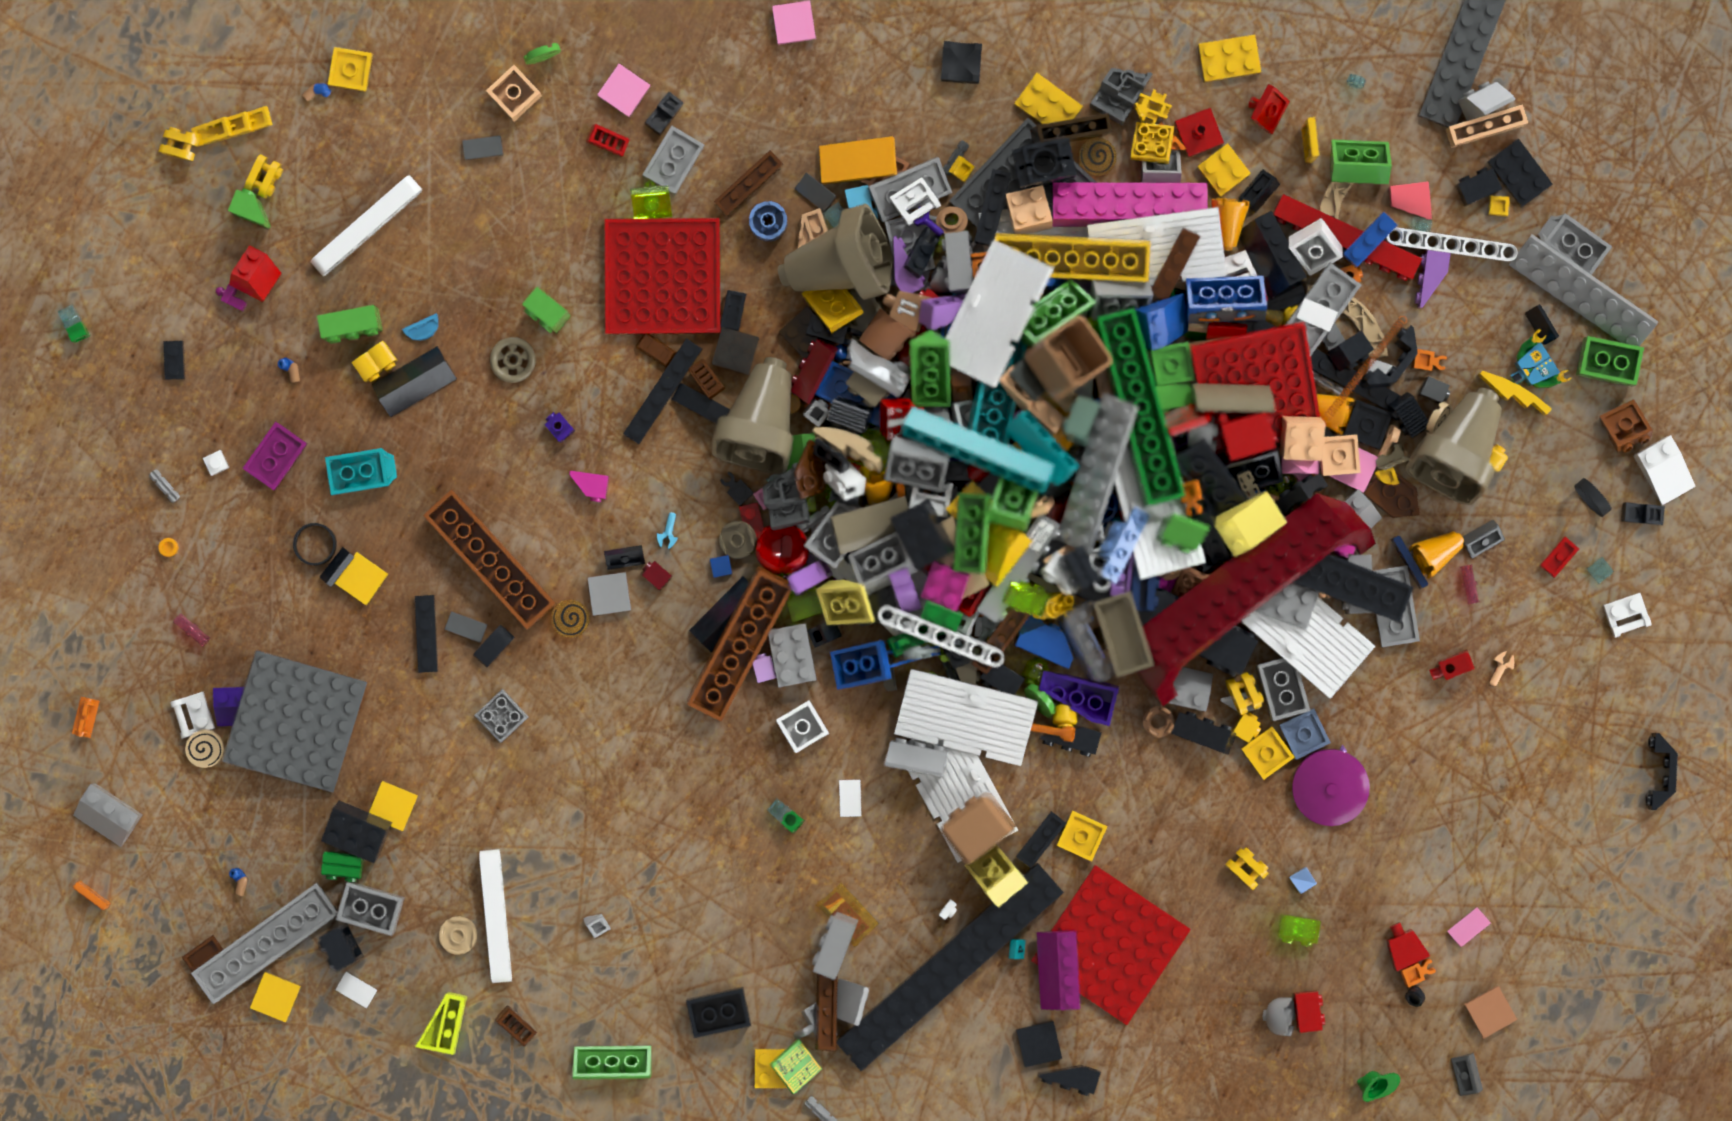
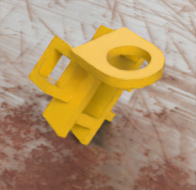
M1153 89L1151 96L1140 93V98L1137 103H1134V107L1141 122L1155 124L1158 117L1164 120L1167 119L1169 109L1172 107V105L1164 102L1167 94H1159L1155 89Z

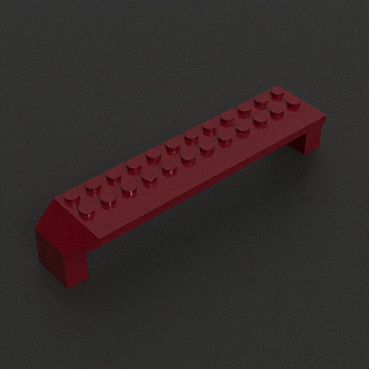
M1316 493L1284 518L1286 524L1252 549L1231 558L1142 626L1154 666L1136 672L1143 684L1162 706H1165L1178 696L1173 683L1184 664L1337 547L1345 545L1355 546L1357 552L1362 555L1376 544L1371 528L1348 503Z

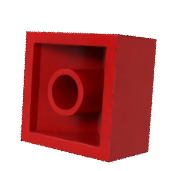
M249 245L232 270L229 285L264 302L282 273L266 253Z

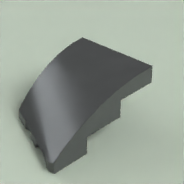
M1111 68L1103 79L1100 90L1089 107L1100 114L1109 113L1111 120L1123 125L1133 110L1134 103H1137L1140 93H1143L1150 81L1152 73L1142 74L1134 73V70L1123 71Z
M794 463L791 469L784 474H779L775 480L762 487L764 505L769 510L773 531L810 522L807 499H800L795 481L794 471L798 463Z

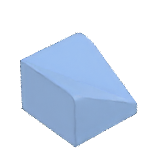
M1307 867L1302 868L1289 877L1300 894L1317 884Z

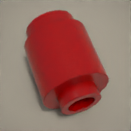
M973 464L967 469L969 472L967 476L974 483L977 481L981 483L991 473Z

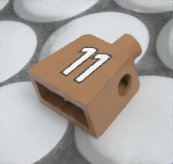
M899 291L897 297L887 294L883 304L892 308L890 317L910 330L920 332L922 324L919 323L921 300L932 298Z

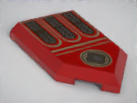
M1193 403L1164 413L1168 432L1173 436L1207 424L1211 420V415L1213 413L1216 414L1217 411L1197 410Z

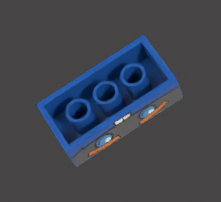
M1263 276L1186 278L1185 300L1188 323L1265 320L1267 303Z

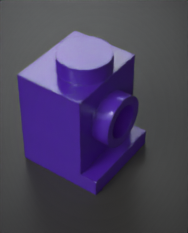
M553 412L545 419L547 423L544 425L560 443L575 431L560 412L557 414ZM556 422L561 423L560 429H555L554 425Z

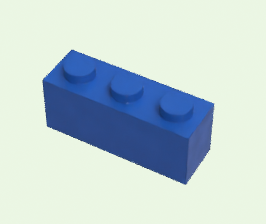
M1382 212L1343 252V257L1355 268L1358 267L1398 225L1385 212Z

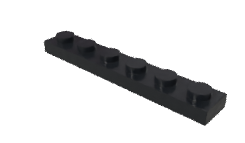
M686 338L623 434L640 445L689 371L688 369L703 350L701 347Z

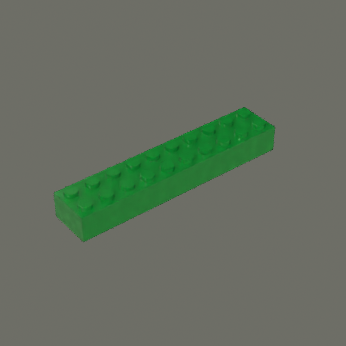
M1135 308L1098 317L1093 321L1097 337L1112 357V364L1106 367L1113 396L1138 406L1127 441V448L1143 506L1146 508L1185 497L1184 487Z

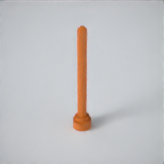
M1032 723L1031 731L1060 736L1064 741L1073 742L1075 727L1066 726L1061 729Z

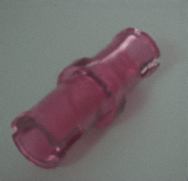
M1472 565L1460 567L1464 582L1462 587L1465 588L1468 605L1480 602L1476 588L1478 583L1475 581Z
M182 613L174 619L173 623L186 632L185 635L187 637H192L202 647L209 642L210 637L202 632L196 623L193 624L183 616Z

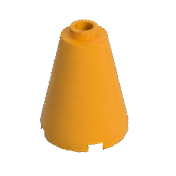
M1230 198L1211 199L1212 208L1218 207L1223 250L1231 251L1232 247L1237 246L1249 208V201L1242 200V202H1238V200Z
M1317 394L1320 417H1323L1324 421H1328L1325 422V426L1342 435L1344 431H1341L1342 426H1347L1353 409L1350 406V402H1354V399L1344 397L1346 400H1343L1342 406L1338 405L1340 408H1337L1336 414L1332 413L1334 416H1331L1328 413L1331 411L1328 409L1334 410L1333 408L1336 407L1334 401H1336L1338 396Z
M888 460L886 462L882 461L884 468L880 472L874 469L869 470L863 463L861 468L858 469V472L866 479L864 495L868 506L889 501L894 482L885 480Z
M1452 531L1414 543L1409 546V552H1413V559L1422 574H1427L1426 578L1429 579L1439 572L1463 548L1464 539L1460 533Z

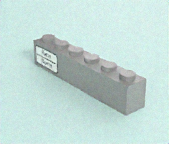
M1043 514L1036 518L1026 534L1033 542L999 586L996 587L993 584L977 611L995 623L998 620L1003 621L1008 613L1005 609L1009 604L1013 605L1018 598V595H1016L1018 589H1024L1029 581L1026 577L1030 571L1034 573L1040 564L1037 560L1041 555L1044 557L1050 549L1048 546L1050 540L1053 539L1055 541L1060 534L1059 524Z

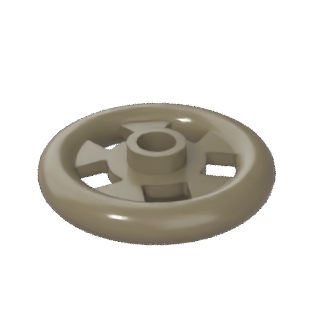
M508 337L502 339L493 347L490 354V366L493 373L499 379L508 383H517L525 380L530 376L535 367L536 357L534 350L528 342L521 338ZM508 346L510 351L503 355L501 350ZM517 346H520L525 350L522 353V355L519 352L515 351ZM511 357H516L514 364H511L509 361ZM503 359L505 367L500 369L497 361ZM522 359L528 360L526 368L520 367ZM509 369H517V375H509Z

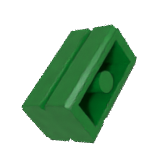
M927 600L920 618L926 621L930 620L933 624L957 632L964 613L959 610L955 612Z
M324 851L321 875H326L325 879L337 880V877H345L347 882H356V879H361L364 859L353 854Z

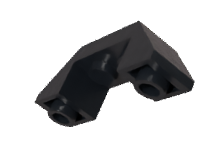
M1412 325L1406 329L1403 327L1396 335L1398 339L1394 344L1404 351L1398 357L1397 361L1399 363L1396 367L1392 366L1386 374L1379 368L1373 372L1371 370L1368 371L1363 378L1365 382L1361 387L1364 389L1390 387L1399 379L1418 354L1415 331Z
M1652 733V737L1650 736L1648 740V747L1651 748V752L1666 753V757H1663L1665 776L1662 777V787H1665L1664 791L1649 790V794L1646 795V806H1648V809L1657 810L1676 792L1678 753L1660 733Z

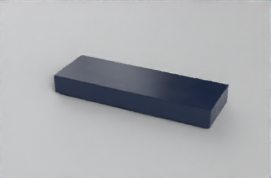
M1398 535L1390 539L1403 562L1408 566V570L1419 589L1428 586L1427 580L1402 538Z

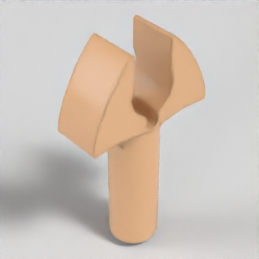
M1390 425L1387 428L1385 434L1387 438L1377 457L1380 455L1386 456L1392 443L1398 442L1401 429H1398L1397 426Z
M1507 651L1498 654L1493 659L1497 661L1498 667L1489 682L1492 686L1497 685L1505 669L1510 668L1513 670L1514 668L1513 655L1503 665V657Z

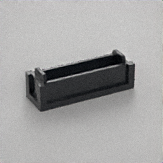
M1210 504L1202 508L1201 514H1197L1196 509H1193L1192 520L1209 526V530L1202 542L1212 564L1230 560L1232 552L1215 527L1216 519L1212 512V505Z

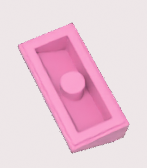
M1476 907L1447 932L1458 946L1462 947L1491 924V922Z

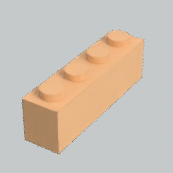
M1522 104L1449 126L1446 132L1451 148L1523 127L1528 123Z

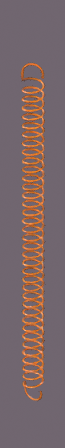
M1370 354L1369 357H1371V361L1373 362L1372 364H1374V357H1372V354ZM1342 391V393H1340V397H1346V394H1344ZM1336 399V401H1334V405H1340V402H1338Z

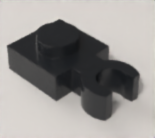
M728 472L727 474L731 477L730 482H724L723 479H720L722 485L730 487L727 493L741 506L754 493L741 479L736 483L734 475Z

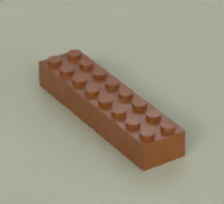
M451 489L423 515L526 629H530L557 604L454 490Z
M760 566L757 567L687 698V705L722 722L792 591L788 580Z

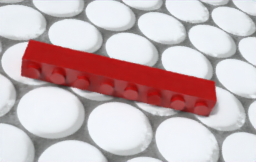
M1284 194L1281 195L1273 212L1279 224L1285 225L1287 223L1292 225V229L1296 232L1322 218L1342 245L1343 250H1346L1364 232ZM1383 240L1363 263L1370 266L1374 263L1380 266L1379 270L1388 274L1391 271L1397 274L1396 278L1407 282V279L1412 280L1422 258Z

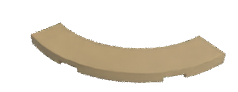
M1330 182L1324 193L1319 211L1338 219L1342 200L1354 183Z
M1313 284L1306 285V295L1312 288ZM1353 297L1342 314L1354 323L1359 332L1362 330L1372 347L1376 349L1384 335L1370 311ZM1381 348L1382 352L1378 357H1387V348Z

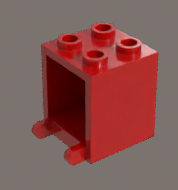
M1217 411L1215 414L1223 449L1231 461L1276 448L1274 441H1277V437L1270 423H1273L1270 412Z

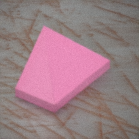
M1281 456L1282 474H1319V461L1284 460Z

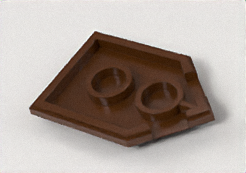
M811 439L808 440L794 471L800 499L823 493L827 485L823 477L824 472H827L825 468L826 462L812 453L815 442Z
M1396 471L1395 473L1400 484H1384L1376 477L1363 493L1392 518L1420 515L1417 488Z

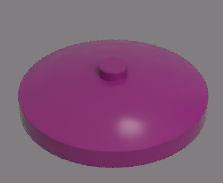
M1323 749L1314 752L1299 764L1294 773L1292 781L1294 801L1305 817L1320 825L1337 826L1351 821L1360 814L1369 797L1370 785L1364 767L1354 756L1342 750Z

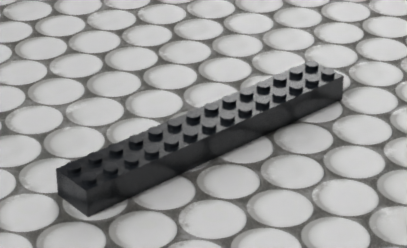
M1038 862L1023 875L1028 883L1021 890L1013 894L999 907L992 902L861 1018L859 1025H853L836 1040V1044L847 1056L851 1054L850 1060L861 1072L1064 893Z

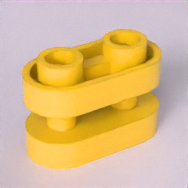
M169 127V130L165 129L163 137L168 139L166 145L160 144L158 152L193 162L195 154L190 152L192 146L198 147L200 139L196 138L197 134L188 131L182 134L180 133L181 130ZM175 142L183 143V149L175 148Z
M260 154L250 171L244 189L253 191L257 188L259 189L258 196L266 199L267 196H272L275 190L273 185L276 179H280L283 169L281 168L282 164L273 161L271 165L267 164L268 157ZM264 170L267 174L263 182H260L259 179Z
M1061 592L1048 593L1033 602L1031 613L1036 619L1056 618L1073 607L1074 598L1071 594L1067 595Z
M1248 672L1240 675L1241 681L1236 682L1234 678L1225 680L1228 692L1239 715L1248 713L1247 706L1251 705L1256 710L1261 708L1264 702L1261 692L1256 691L1254 676L1252 674L1249 675ZM1244 688L1247 699H1243L1239 689Z
M1240 847L1236 852L1239 858L1235 862L1229 859L1225 865L1249 888L1254 890L1258 886L1255 879L1258 876L1264 879L1269 874L1266 871L1268 867L1262 861L1256 862L1252 858L1254 854L1247 847L1244 850ZM1244 863L1253 869L1250 875L1240 868Z

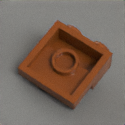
M1634 399L1600 415V420L1618 453L1621 451L1627 453L1634 448L1633 445L1639 442L1643 445L1651 440L1650 437H1652L1653 430Z

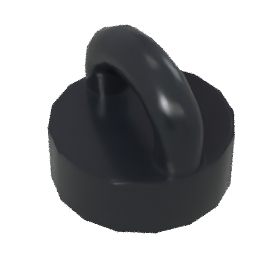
M1414 985L1407 991L1405 999L1411 1006L1420 1007L1425 1001V994L1420 987Z

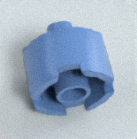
M772 201L762 202L751 210L749 225L753 234L758 239L770 242L775 241L786 231L787 215L778 203ZM771 217L773 224L765 225L764 219Z

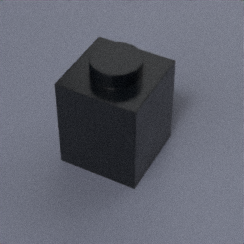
M825 622L807 630L815 648L842 637L837 624L827 625Z

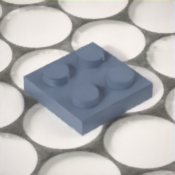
M1314 708L1279 725L1295 760L1331 743Z

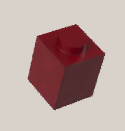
M649 561L642 569L644 571L642 576L659 591L673 577L656 561L653 563Z

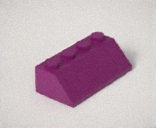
M1076 931L1036 932L1041 1010L1080 1009Z

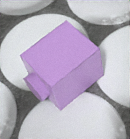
M766 653L757 655L756 660L753 662L757 682L760 683L777 678L772 657L767 656Z

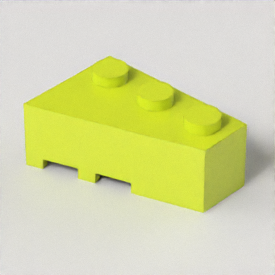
M448 992L415 1047L453 1055L456 1052L467 996Z

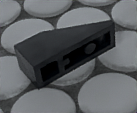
M682 383L679 384L671 399L716 425L719 417L728 416L730 409L712 399L710 400L707 396Z

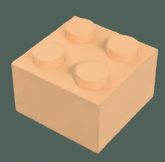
M515 65L486 90L490 97L514 122L542 96L538 89Z
M1043 185L1006 194V205L1014 234H1030L1052 228L1053 220Z
M1283 416L1279 451L1284 460L1322 461L1325 422L1322 421L1321 417Z

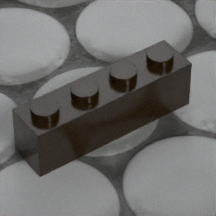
M1109 113L1036 125L1030 129L1033 144L1068 137L1070 142L1106 136L1112 132Z

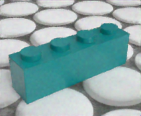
M1028 410L1019 413L1005 428L1009 436L1022 447L1024 453H1029L1033 457L1046 460L1055 465L1053 478L1051 479L1052 483L1059 485L1066 482L1080 467Z

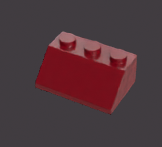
M819 338L816 342L812 341L807 350L810 352L808 358L803 357L798 367L801 371L798 376L794 375L791 381V386H793L791 392L810 404L838 348Z

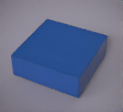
M729 555L710 559L713 578L732 574Z

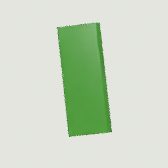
M1070 279L1032 305L1035 308L1020 336L1023 344L1036 345L1046 336L1093 307L1096 301Z
M930 330L910 343L912 403L916 407H951L950 341Z
M959 493L953 571L985 573L990 495Z
M651 1046L574 1047L573 1079L651 1078L652 1076Z

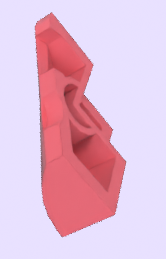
M1429 181L1395 185L1388 188L1391 207L1404 210L1412 215L1424 217L1426 220L1432 219Z

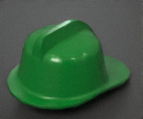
M1377 1071L1368 1072L1357 1080V1084L1363 1093L1362 1099L1365 1102H1370L1390 1095L1399 1086L1400 1076L1396 1073L1383 1075Z

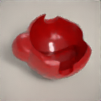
M769 525L758 535L756 558L764 569L776 575L793 574L802 569L809 558L810 552L804 547L807 538L797 525L774 531L771 525Z

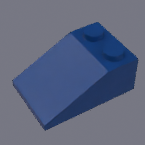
M1183 293L1135 309L1144 345L1147 349L1155 350L1167 346L1188 332L1187 310Z

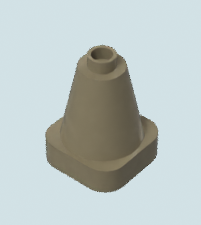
M862 204L843 210L839 225L787 254L784 258V264L778 266V275L783 286H791L796 292L856 289L863 299H869L889 292L894 259L890 243L875 214L868 204Z
M766 357L763 364L754 366L728 416L718 418L712 439V454L716 458L727 463L771 474H784L787 472L793 451V436L790 434L792 375L786 370V362L778 358Z
M1479 388L1477 392L1467 393L1435 432L1427 435L1415 447L1405 467L1406 472L1415 480L1455 502L1465 505L1473 504L1485 493L1495 473L1494 467L1489 462L1502 412L1501 406L1497 403L1499 400L1498 395L1486 388Z

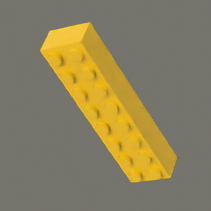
M996 233L995 241L1054 268L1050 277L1149 282L1151 240Z

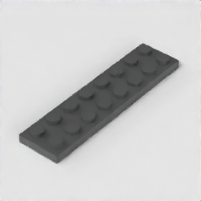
M1464 0L1418 115L1419 117L1447 128L1457 124L1462 112L1458 100L1464 97L1463 93L1471 90L1506 0Z

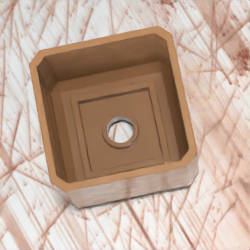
M1076 316L1025 352V360L1052 399L1058 401L1112 364L1111 355L1086 319L1081 316Z
M984 792L977 798L972 796L964 803L965 807L963 809L958 807L948 815L949 819L942 825L941 833L966 865L972 863L1009 835L1016 827L992 793Z

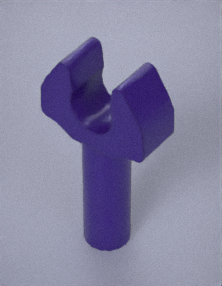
M930 211L925 213L922 218H917L913 221L917 227L926 225L939 237L944 233L939 226L929 219Z

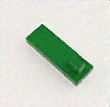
M921 624L917 630L923 634L928 631L929 627L926 624ZM939 631L936 634V638L945 634V632ZM902 632L887 640L895 658L902 655L909 648L918 647L929 642L906 632Z

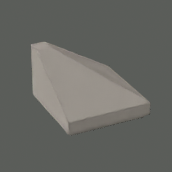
M602 914L583 918L594 938L611 929Z

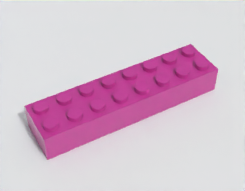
M1053 182L1052 227H1088L1087 225L1208 209L1207 183Z

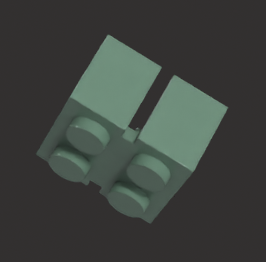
M1079 395L1076 401L1073 400L1070 407V417L1065 419L1062 427L1067 441L1085 448L1088 446V438L1095 416L1101 408L1100 403Z

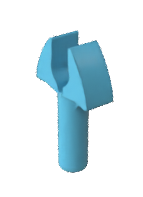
M673 512L668 514L665 532L662 534L657 533L658 543L661 548L663 539L667 536L670 540L668 549L678 540L672 534L676 514Z

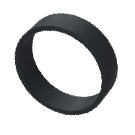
M1582 478L1574 485L1575 490L1583 501L1600 517H1604L1612 510L1602 493L1587 479Z
M309 523L302 526L296 532L293 539V549L296 556L302 562L309 565H322L328 562L335 554L337 547L334 533L327 526L319 523ZM315 525L321 526L330 533L333 540V548L325 560L318 563H310L300 556L297 550V539L305 528Z

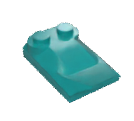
M383 448L325 457L331 496L386 487L397 478L394 455L389 454Z

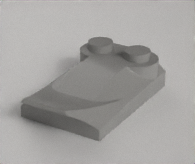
M1566 213L1560 216H1551L1538 233L1541 241L1590 275L1593 274L1612 248L1611 245Z
M852 339L849 346L851 353L849 367L899 397L910 376L909 367L903 362L893 364L884 358L873 355Z
M836 501L813 534L808 538L804 547L822 562L836 569L847 553L839 554L829 518L861 509L862 507L860 505H845Z

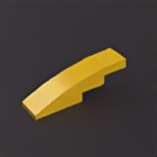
M263 106L249 112H241L230 117L216 119L193 127L191 131L197 134L196 138L200 139L199 147L250 133L273 124L268 107Z
M1485 371L1477 374L1505 401L1512 396L1523 408H1527L1531 404L1543 416L1552 410L1541 399L1516 383Z

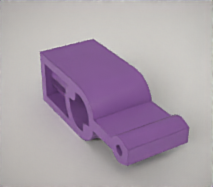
M908 568L889 573L901 610L912 612L921 609L919 595Z

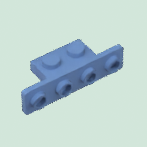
M1139 507L1133 508L1126 523L1114 521L1098 553V556L1107 559L1101 575L1113 583H1117L1150 517L1149 514Z

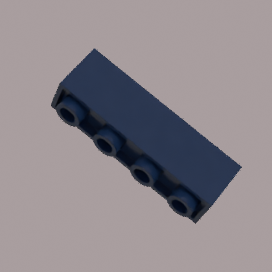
M1134 558L1130 591L1136 609L1141 612H1153L1154 608L1158 607V596H1155V591L1159 589L1160 578L1152 576L1140 579Z

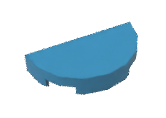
M437 313L402 330L406 336L413 340L422 341L429 339L438 329Z

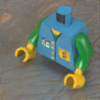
M1540 329L1533 334V337H1530L1521 345L1516 355L1517 362L1514 363L1518 371L1510 375L1513 383L1519 384L1525 380L1528 386L1551 388L1561 382L1571 380V378L1565 379L1563 376L1568 370L1560 372L1541 342L1546 338V335L1543 338L1537 336L1541 331Z

